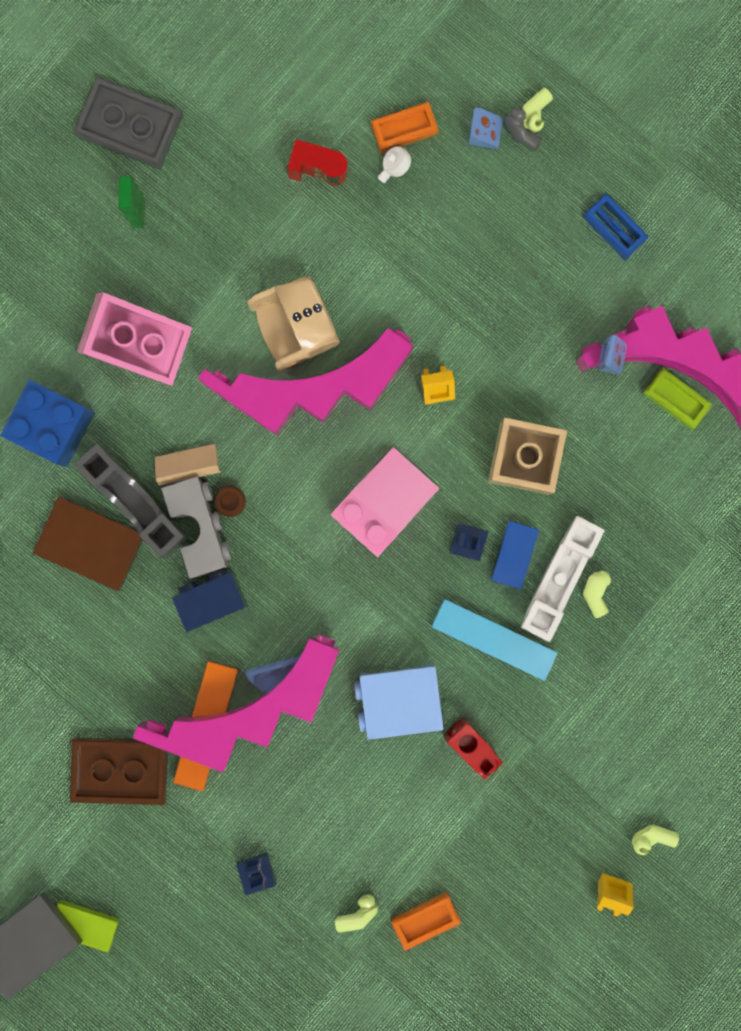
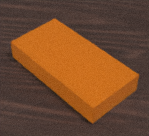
M429 102L371 121V127L380 153L389 151L393 147H401L437 135L439 131Z
M448 892L391 918V923L404 951L462 924Z

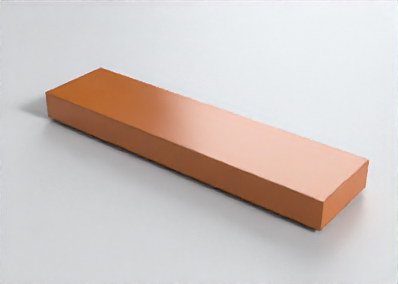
M210 660L207 662L192 717L227 712L238 675V668ZM180 757L173 783L204 791L211 768Z

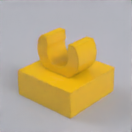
M443 365L440 366V372L429 374L428 368L424 369L421 380L425 405L454 400L455 381L452 370L447 371Z
M602 873L598 880L597 909L599 911H602L603 907L613 910V916L616 917L621 913L629 916L634 908L633 884Z

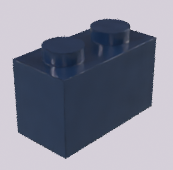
M222 569L208 575L207 579L209 582L197 586L194 581L178 588L180 594L172 597V600L186 633L248 607L234 572L226 574L225 570Z

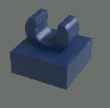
M457 523L450 553L481 561L489 531Z
M268 852L237 862L236 866L245 896L276 886L277 882Z

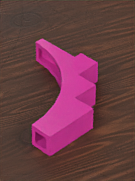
M650 305L639 309L633 313L634 318L627 324L628 330L625 329L614 334L627 345L624 362L653 363L675 369L697 380L717 396L731 412L741 429V353L738 348L720 356L707 327L699 331L691 327L676 336L663 306L653 310ZM599 342L582 349L583 354L576 360L580 371L598 366L602 349Z

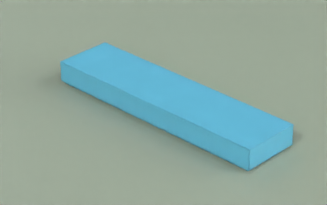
M446 599L443 600L431 625L432 628L543 681L546 680L558 654Z

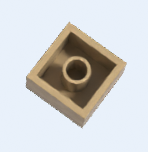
M504 418L499 425L488 483L545 495L555 493L567 430Z

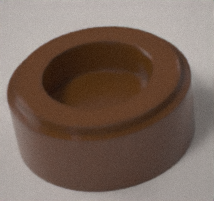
M234 486L221 488L216 493L214 499L216 510L226 517L240 515L247 503L245 494Z

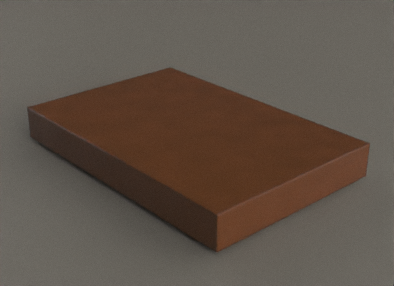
M58 497L33 554L116 591H121L143 539L138 535L137 530L65 498Z
M73 738L70 802L165 805L168 752L136 739Z

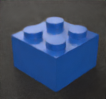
M29 380L0 436L57 465L68 467L95 412Z

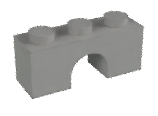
M194 477L161 488L170 518L179 519L185 516H192L198 521L200 526V535L197 541L192 545L180 548L189 578H197L230 567L228 560L232 559V554L228 542H222L219 530H222L223 526L218 512L212 511L209 502L214 499L209 483H203L202 478Z

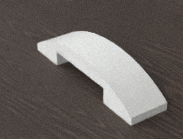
M579 516L574 518L538 585L521 625L522 629L547 642L551 641L564 615L562 612L588 559L592 558L605 531L604 529Z

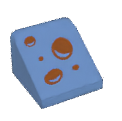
M474 107L468 145L498 149L503 117Z
M611 335L603 341L598 364L599 371L616 375L622 373L627 345L618 336Z

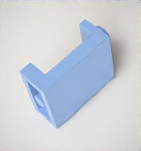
M434 663L402 670L370 674L364 672L360 673V681H354L356 700H363L364 712L358 713L360 732H367V740L443 730Z

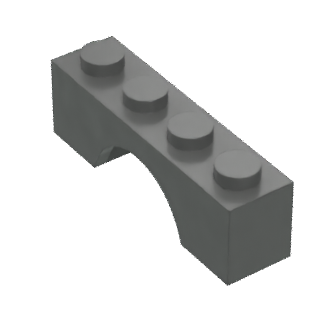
M96 443L74 464L77 470L95 489L100 491L120 509L136 528L138 535L159 558H168L190 538L107 447Z

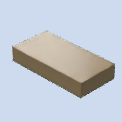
M216 444L155 457V476L159 486L194 477L220 473Z

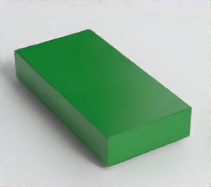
M120 176L118 208L133 228H144L145 197L132 177Z

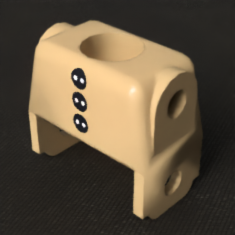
M310 276L299 278L288 284L272 287L252 296L247 301L251 311H256L263 338L274 359L277 361L275 366L278 372L287 371L301 365L340 343L327 309Z

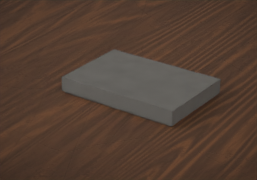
M96 77L73 133L78 138L161 170L184 114L182 110Z
M45 891L0 925V992L7 1001L78 947L83 941Z

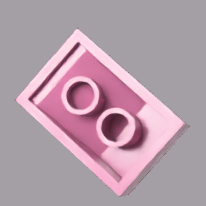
M97 293L77 353L172 386L192 327L109 294Z
M393 447L331 513V516L375 556L379 557L439 490V487Z

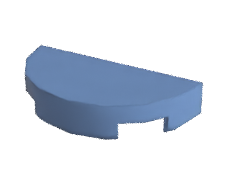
M301 655L248 669L244 672L252 685H255L259 690L268 692L288 674Z

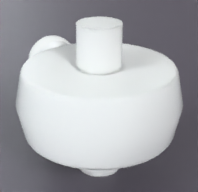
M397 146L391 148L386 153L383 159L384 170L378 175L380 181L386 183L390 176L399 177L407 172L411 164V156L408 151Z

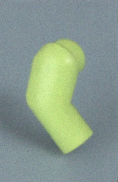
M542 88L522 107V110L526 112V119L523 121L526 129L533 133L543 128L544 121H541V110L553 100L552 94L548 89Z
M606 571L591 574L583 590V596L595 619L609 612L602 599L606 587L611 583L610 575Z
M651 824L634 834L632 845L635 852L640 855L648 854V850H651V847L656 843L675 848L679 841V833Z
M367 894L360 897L358 900L360 909L356 913L336 917L335 926L338 933L363 929L378 912V904L375 903L373 895Z

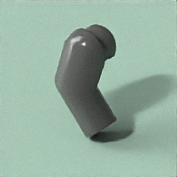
M514 107L510 115L506 116L505 123L513 140L535 152L541 143L542 137L525 128L523 121L526 119V112L518 107Z

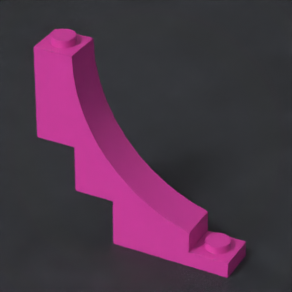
M387 328L381 337L362 355L343 367L324 375L286 381L256 378L240 373L233 384L229 386L228 384L231 380L218 370H215L212 374L204 369L198 380L278 436L298 407L324 424L345 394L371 411L412 353L413 345L410 344V337L402 331L396 329L393 332Z
M318 634L317 638L310 636L303 653L293 668L276 686L260 698L245 706L220 714L198 717L178 716L173 722L170 731L166 730L167 726L162 722L149 719L148 722L142 721L137 726L133 739L224 772L238 737L268 748L281 711L312 723L340 647L334 645L336 640L325 635Z

